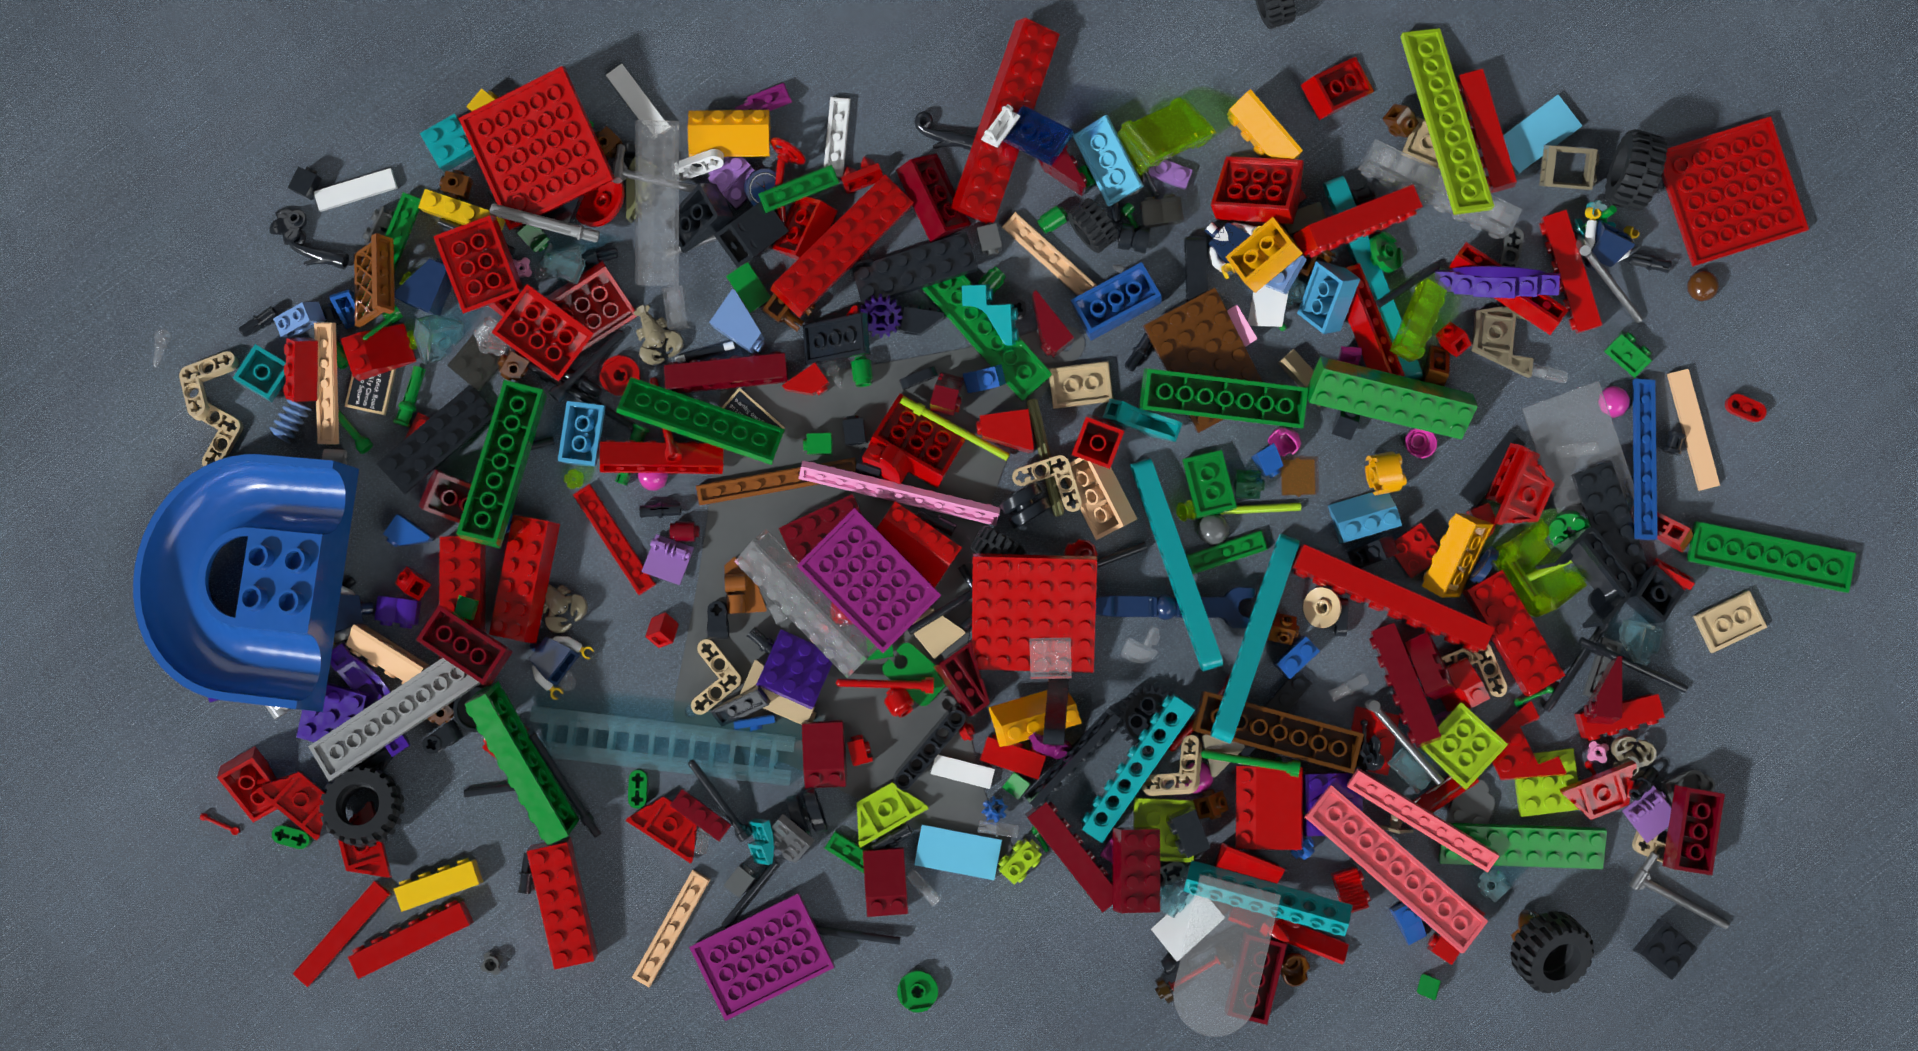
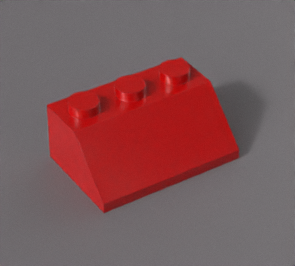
M809 197L793 202L784 222L789 232L776 240L772 249L798 260L830 228L834 222L837 210L821 200Z
M1355 706L1351 731L1362 733L1360 722L1366 719L1368 721V726L1366 727L1367 742L1370 741L1373 735H1376L1381 741L1380 753L1384 757V764L1381 769L1375 771L1368 770V772L1388 776L1396 737L1373 711ZM1385 712L1398 727L1400 715Z
M1222 843L1214 863L1215 867L1276 884L1285 871L1278 864Z

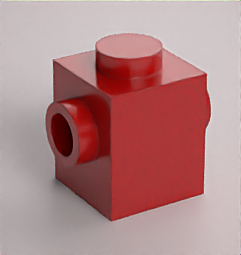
M1449 322L1435 334L1441 347L1456 358L1472 345L1467 333L1452 322Z
M407 566L395 581V584L404 593L418 601L431 586L421 574Z

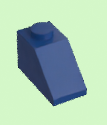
M1001 364L963 373L967 393L983 391L1006 384Z
M1274 443L1251 457L1263 478L1267 475L1270 478L1281 472L1279 468L1284 466Z
M400 514L394 517L383 533L388 537L386 541L395 547L397 545L409 546L427 543L435 539Z
M1403 902L1389 908L1408 945L1427 936L1421 918Z

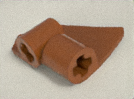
M733 557L724 565L727 614L766 612L767 609L752 569Z

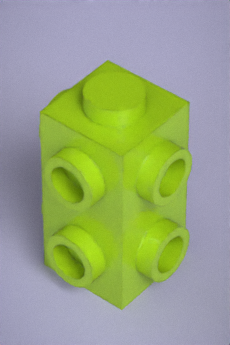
M1026 838L1023 841L1018 840L1012 847V853L1009 856L1005 855L998 864L1000 866L998 870L1014 885L1017 882L1021 883L1027 876L1026 872L1029 868L1036 867L1041 861L1040 856L1042 854L1039 851L1041 847L1033 839L1030 842Z

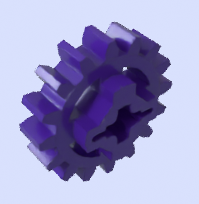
M879 294L877 299L872 295L871 301L866 299L864 301L865 306H861L860 311L867 314L870 312L872 316L870 320L867 317L868 332L872 331V337L876 333L879 334L880 338L883 337L884 333L889 337L891 330L896 333V326H901L902 321L900 319L903 318V313H900L901 305L896 306L897 300L890 301V295L884 299L882 294ZM892 311H893V313H894V319H893V320H892V317L890 316Z

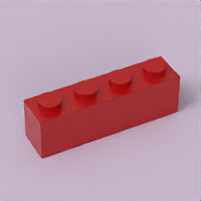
M1655 693L1622 701V718L1613 724L1587 723L1584 711L1574 714L1580 737L1588 738V741L1599 739L1600 735L1605 733L1608 736L1619 734L1620 729L1627 728V730L1640 728L1639 724L1647 723V725L1657 724L1659 719L1665 718L1659 694Z

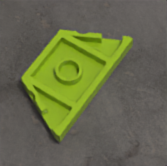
M893 782L857 802L860 848L929 809L928 806L907 791L897 788Z

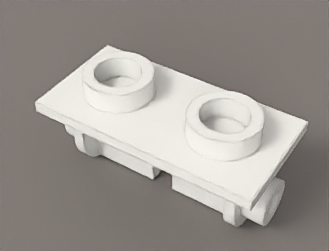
M1008 104L1006 107L1003 106L995 121L988 130H985L981 140L998 148L1021 116L1012 112V106Z

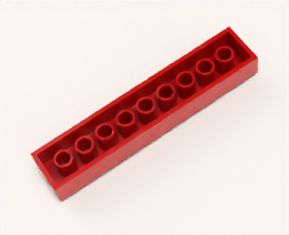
M1028 18L1015 22L950 207L951 209L983 223L995 222L1053 56L1059 33ZM1008 104L1013 107L1012 112L1021 117L999 147L996 148L982 141L981 138L984 136L985 130L989 129L1000 114L1002 107H1006Z
M1305 544L1299 547L1291 570L1294 571L1293 574L1300 578H1312V583L1321 587L1328 585L1332 587V591L1339 595L1346 593L1350 595L1349 599L1357 603H1369L1368 607L1378 612L1380 610L1387 611V616L1396 620L1403 618L1407 620V625L1414 628L1423 627L1425 632L1432 636H1444V641L1453 645L1460 643L1464 645V650L1471 653L1485 651L1495 629L1490 625Z

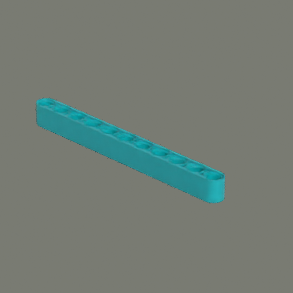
M1344 176L1323 183L1324 192L1333 215L1356 207ZM1362 236L1351 243L1345 244L1353 265H1361L1375 302L1388 294L1390 289L1382 270L1378 265L1374 266L1371 263L1370 256L1372 254L1369 237ZM1393 299L1383 307H1378L1405 374L1403 377L1416 380L1423 379L1421 367Z
M1151 458L1131 463L1130 467L1200 668L1204 672L1222 666L1221 653Z
M1281 533L1278 536L1213 724L1211 737L1229 744L1234 738L1300 540Z

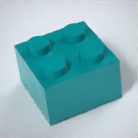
M455 113L419 133L438 167L444 173L475 156L458 119L459 117Z
M255 344L233 376V379L272 403L286 383V376L284 374L286 362Z

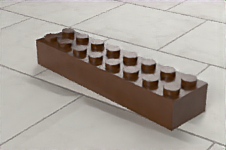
M1206 691L1201 692L1192 726L1193 731L1207 735L1211 734L1223 696ZM1246 702L1232 741L1354 774L1364 734Z

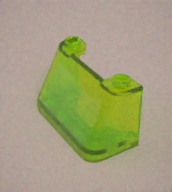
M1178 97L1171 101L1170 105L1134 122L1128 120L1121 125L1122 129L1117 134L1140 176L1149 172L1150 167L1158 166L1164 160L1190 148L1198 149L1206 145L1216 135L1214 127L1186 98Z
M1542 518L1496 546L1495 548L1499 550V556L1496 561L1493 560L1497 568L1503 570L1527 612L1533 617H1539L1558 609L1587 586L1579 573L1575 571L1566 573L1563 568L1533 581H1530L1526 574L1537 570L1535 566L1550 551L1544 541L1549 536V527Z

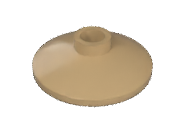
M1315 588L1307 594L1304 600V615L1308 622L1315 627H1330L1340 617V599L1329 588ZM1324 604L1327 605V611L1323 609Z

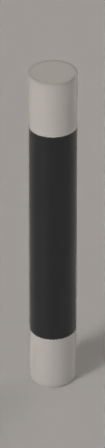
M733 341L676 356L675 361L685 363L735 349Z

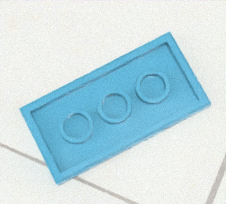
M1556 95L1503 135L1513 170L1517 175L1543 156L1544 145L1557 146L1582 127V124L1559 95Z
M1108 115L1101 117L1072 135L1107 206L1115 204L1143 187Z
M922 824L914 865L994 880L1002 839Z

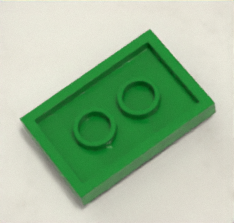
M1222 450L1182 459L1197 518L1237 509Z

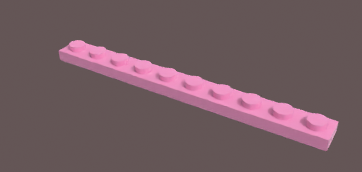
M802 461L799 479L994 526H996L999 517L1000 507L941 494L932 490L920 489L911 485L897 484L892 481L824 466L814 462Z

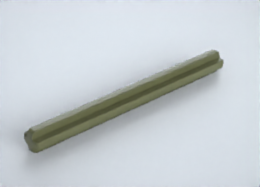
M1030 399L1027 401L1039 457L1040 460L1051 457L1038 400ZM1051 461L1046 462L1050 468V473H1053L1052 468L1054 467L1050 464ZM1042 465L1043 473L1045 474L1046 467ZM1054 476L1046 478L1045 482L1053 515L1055 517L1064 515V509Z

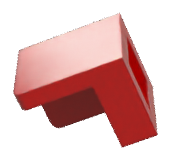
M665 612L651 618L645 637L658 648L674 642L679 624Z

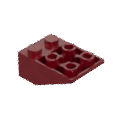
M1055 134L1036 144L1034 154L1044 172L1080 196H1083L1087 180L1082 172L1079 174L1076 168L1078 164L1074 156H1069L1066 150L1068 145L1065 139Z

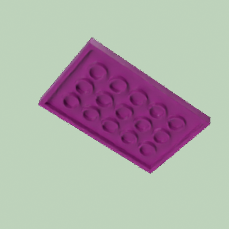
M856 508L797 565L882 653L941 596Z
M800 893L776 903L689 947L725 1021L835 968V964Z

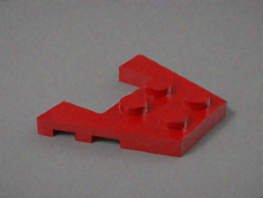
M1532 701L1528 702L1495 731L1508 744L1492 761L1500 780L1555 775L1564 776L1567 774L1559 756L1538 764L1523 734L1522 726L1540 719Z

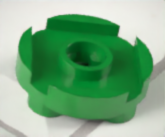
M1383 232L1370 238L1372 254L1370 260L1374 266L1378 265L1381 270L1391 273L1402 266L1403 253L1401 248H1397L1394 244L1397 240L1391 234Z
M1562 511L1551 520L1549 524V537L1554 546L1577 532L1591 528L1589 520L1585 519L1577 511ZM1567 527H1571L1575 532L1568 534L1565 533V530H1567Z
M922 970L910 971L901 978L898 984V999L905 1008L912 1012L927 1011L938 997L937 982L928 972ZM915 986H919L924 990L919 997L916 996V993H912Z

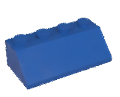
M1141 262L1071 299V303L1090 341L1161 304V294Z

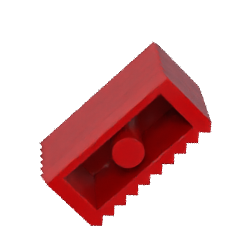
M1352 866L1331 873L1340 902L1353 905L1351 913L1369 908L1368 902L1371 899L1367 889H1363L1362 882H1364V876L1361 870Z

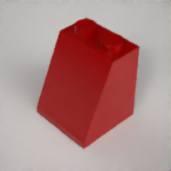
M1029 409L980 415L979 421H976L977 435H982V439L1022 452L1033 453L1034 446Z
M1088 413L1072 455L1110 469L1126 427Z

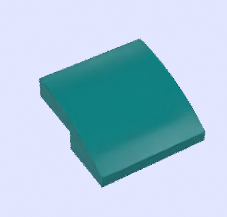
M764 819L748 821L755 840L748 843L754 863L772 864L774 840L770 821Z

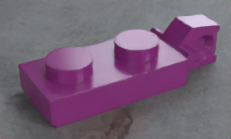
M782 83L748 96L744 104L735 107V110L772 111L790 104L792 101L785 84Z
M1035 732L1028 737L1035 751L1057 760L1064 757L1073 748L1067 740L1064 741V746L1043 744V736Z

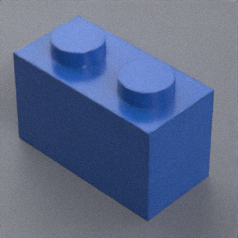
M1302 636L1273 664L1287 679H1291L1320 650L1306 636Z

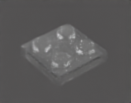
M1071 637L1030 638L1031 679L1072 678Z

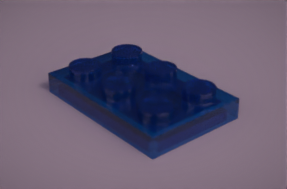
M1023 105L1017 113L1021 117L1003 142L1052 166L1074 135L1072 129Z

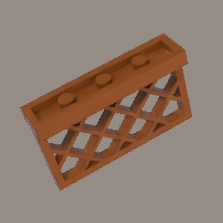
M375 233L371 236V243L354 254L355 326L362 327L383 312L391 314L395 311L393 238Z

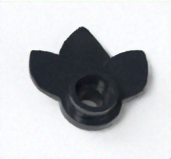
M282 208L275 212L277 219L271 223L269 233L283 235L284 244L289 245L299 237L300 229H303L307 224V218L301 210L292 211L290 208Z
M1373 735L1370 741L1367 742L1368 756L1362 757L1359 751L1355 767L1356 771L1358 768L1364 772L1382 768L1384 757L1380 753L1381 741L1376 735Z

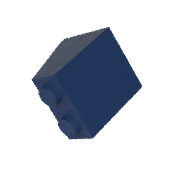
M437 258L436 261L431 259L426 261L394 291V298L404 304L440 317L452 288L442 259Z

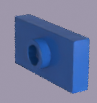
M776 715L734 721V729L750 727V731L762 729L764 724L777 722Z

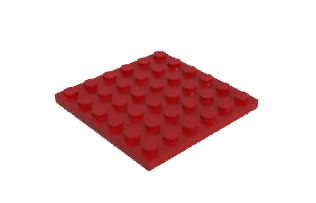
M561 66L458 118L498 205L541 216L615 180L565 66ZM504 219L509 230L523 225V223Z
M1771 116L1667 148L1665 168L1661 176L1692 267L1809 230Z
M973 553L972 649L978 662V669L1047 672L1049 670L1094 673L1097 557Z

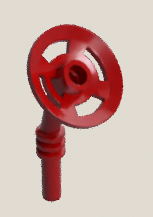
M772 138L770 141L772 148L778 154L775 186L773 188L783 184L785 164L791 162L802 165L806 162V158L801 151L780 138ZM785 206L777 209V213L782 221H786Z

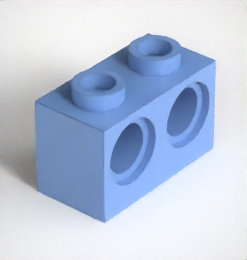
M301 302L274 318L281 337L298 336L313 328L314 322H324L326 320L319 302Z

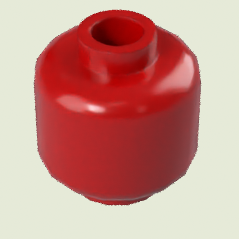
M891 688L886 692L887 696L884 699V704L892 716L902 718L912 712L914 700L907 689Z

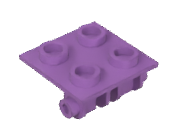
M656 534L655 538L651 541V549L642 572L680 585L694 547Z
M1655 786L1650 791L1645 792L1639 801L1634 800L1622 810L1646 843L1650 842L1669 826L1671 807L1665 801L1666 796L1661 791L1658 792Z

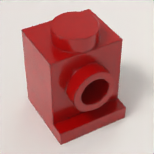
M862 734L850 737L851 741L847 742L853 766L872 762L874 760L873 756H868V753H871L869 741L865 742Z

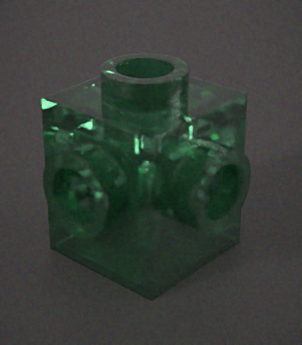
M1236 470L1234 481L1235 498L1260 499V493L1265 489V479H1261V471Z

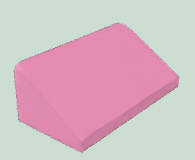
M1238 305L1227 310L1244 346L1246 347L1255 342L1257 337Z

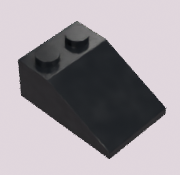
M699 183L666 218L665 222L682 253H686L723 229L734 217V214L717 184Z

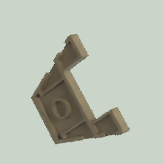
M1508 307L1477 310L1474 319L1471 351L1530 378L1532 376L1533 358L1513 355L1516 318L1526 319Z

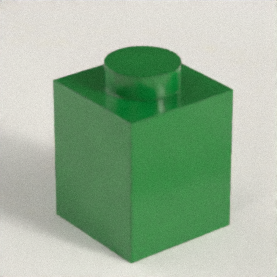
M808 433L807 439H803V450L807 451L808 455H833L832 434Z

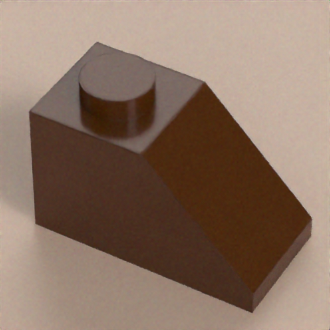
M1430 345L1422 381L1445 386L1450 371V353L1443 348Z

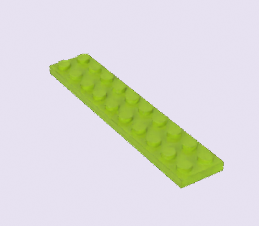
M1441 29L1403 32L1400 36L1453 215L1492 210L1494 203Z

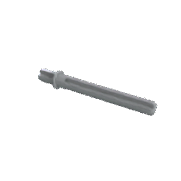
M492 204L490 207V215L569 235L576 237L577 240L584 239L592 242L599 240L600 232L586 228L583 224L578 226L498 204Z

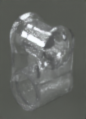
M490 316L485 317L473 330V334L481 353L487 354L490 352L496 356H501L506 350V343L491 333L498 322Z

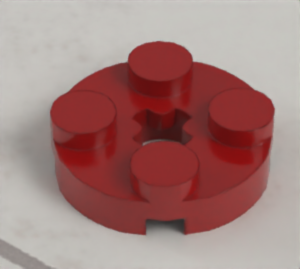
M617 355L610 357L604 362L601 369L600 382L609 393L615 396H623L630 377L641 380V372L635 361L626 356ZM617 371L625 372L626 375L623 381L615 379Z

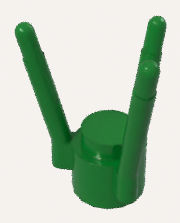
M396 305L393 313H382L385 321L363 337L364 340H367L382 328L392 326L399 319L403 318Z

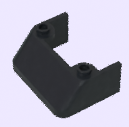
M1586 528L1554 546L1535 567L1543 569L1563 565L1570 560L1594 589L1588 596L1589 607L1594 613L1582 625L1584 628L1604 626L1637 589V582L1600 533L1594 528Z

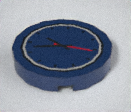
M757 169L747 178L744 183V194L753 206L761 201L758 196L759 193L775 186L776 172L770 169Z
M1491 546L1481 555L1469 576L1470 581L1477 584L1488 575L1493 566L1492 560L1496 561L1498 559L1499 550Z

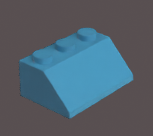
M1316 261L1297 314L1323 334L1341 331L1360 278L1346 268Z
M567 401L558 455L559 462L581 466H597L606 406Z
M1371 492L1328 505L1339 544L1402 526L1397 507L1389 493L1374 495Z

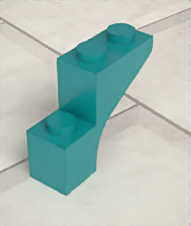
M989 284L963 285V306L981 309L988 316L1005 345H1015L1019 339L1018 328H1015L1018 310L1014 308V304H990V301L993 300V290Z
M1109 399L1103 418L1120 426L1133 428L1150 437L1176 442L1183 424L1180 421L1139 409L1124 401Z

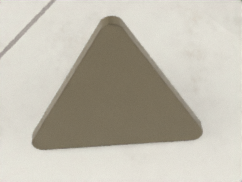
M1207 734L1202 736L1205 750L1238 755L1245 748L1244 744L1232 741L1229 744ZM1207 759L1212 777H1216L1230 763Z
M1392 814L1390 826L1377 824L1383 830L1399 834L1413 833L1414 831L1413 829L1401 828L1403 821Z

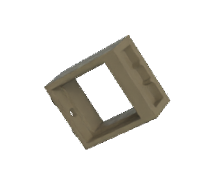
M1544 145L1539 186L1592 190L1597 180V176L1594 173L1595 166L1599 163L1598 149ZM1557 152L1586 154L1582 184L1553 182Z

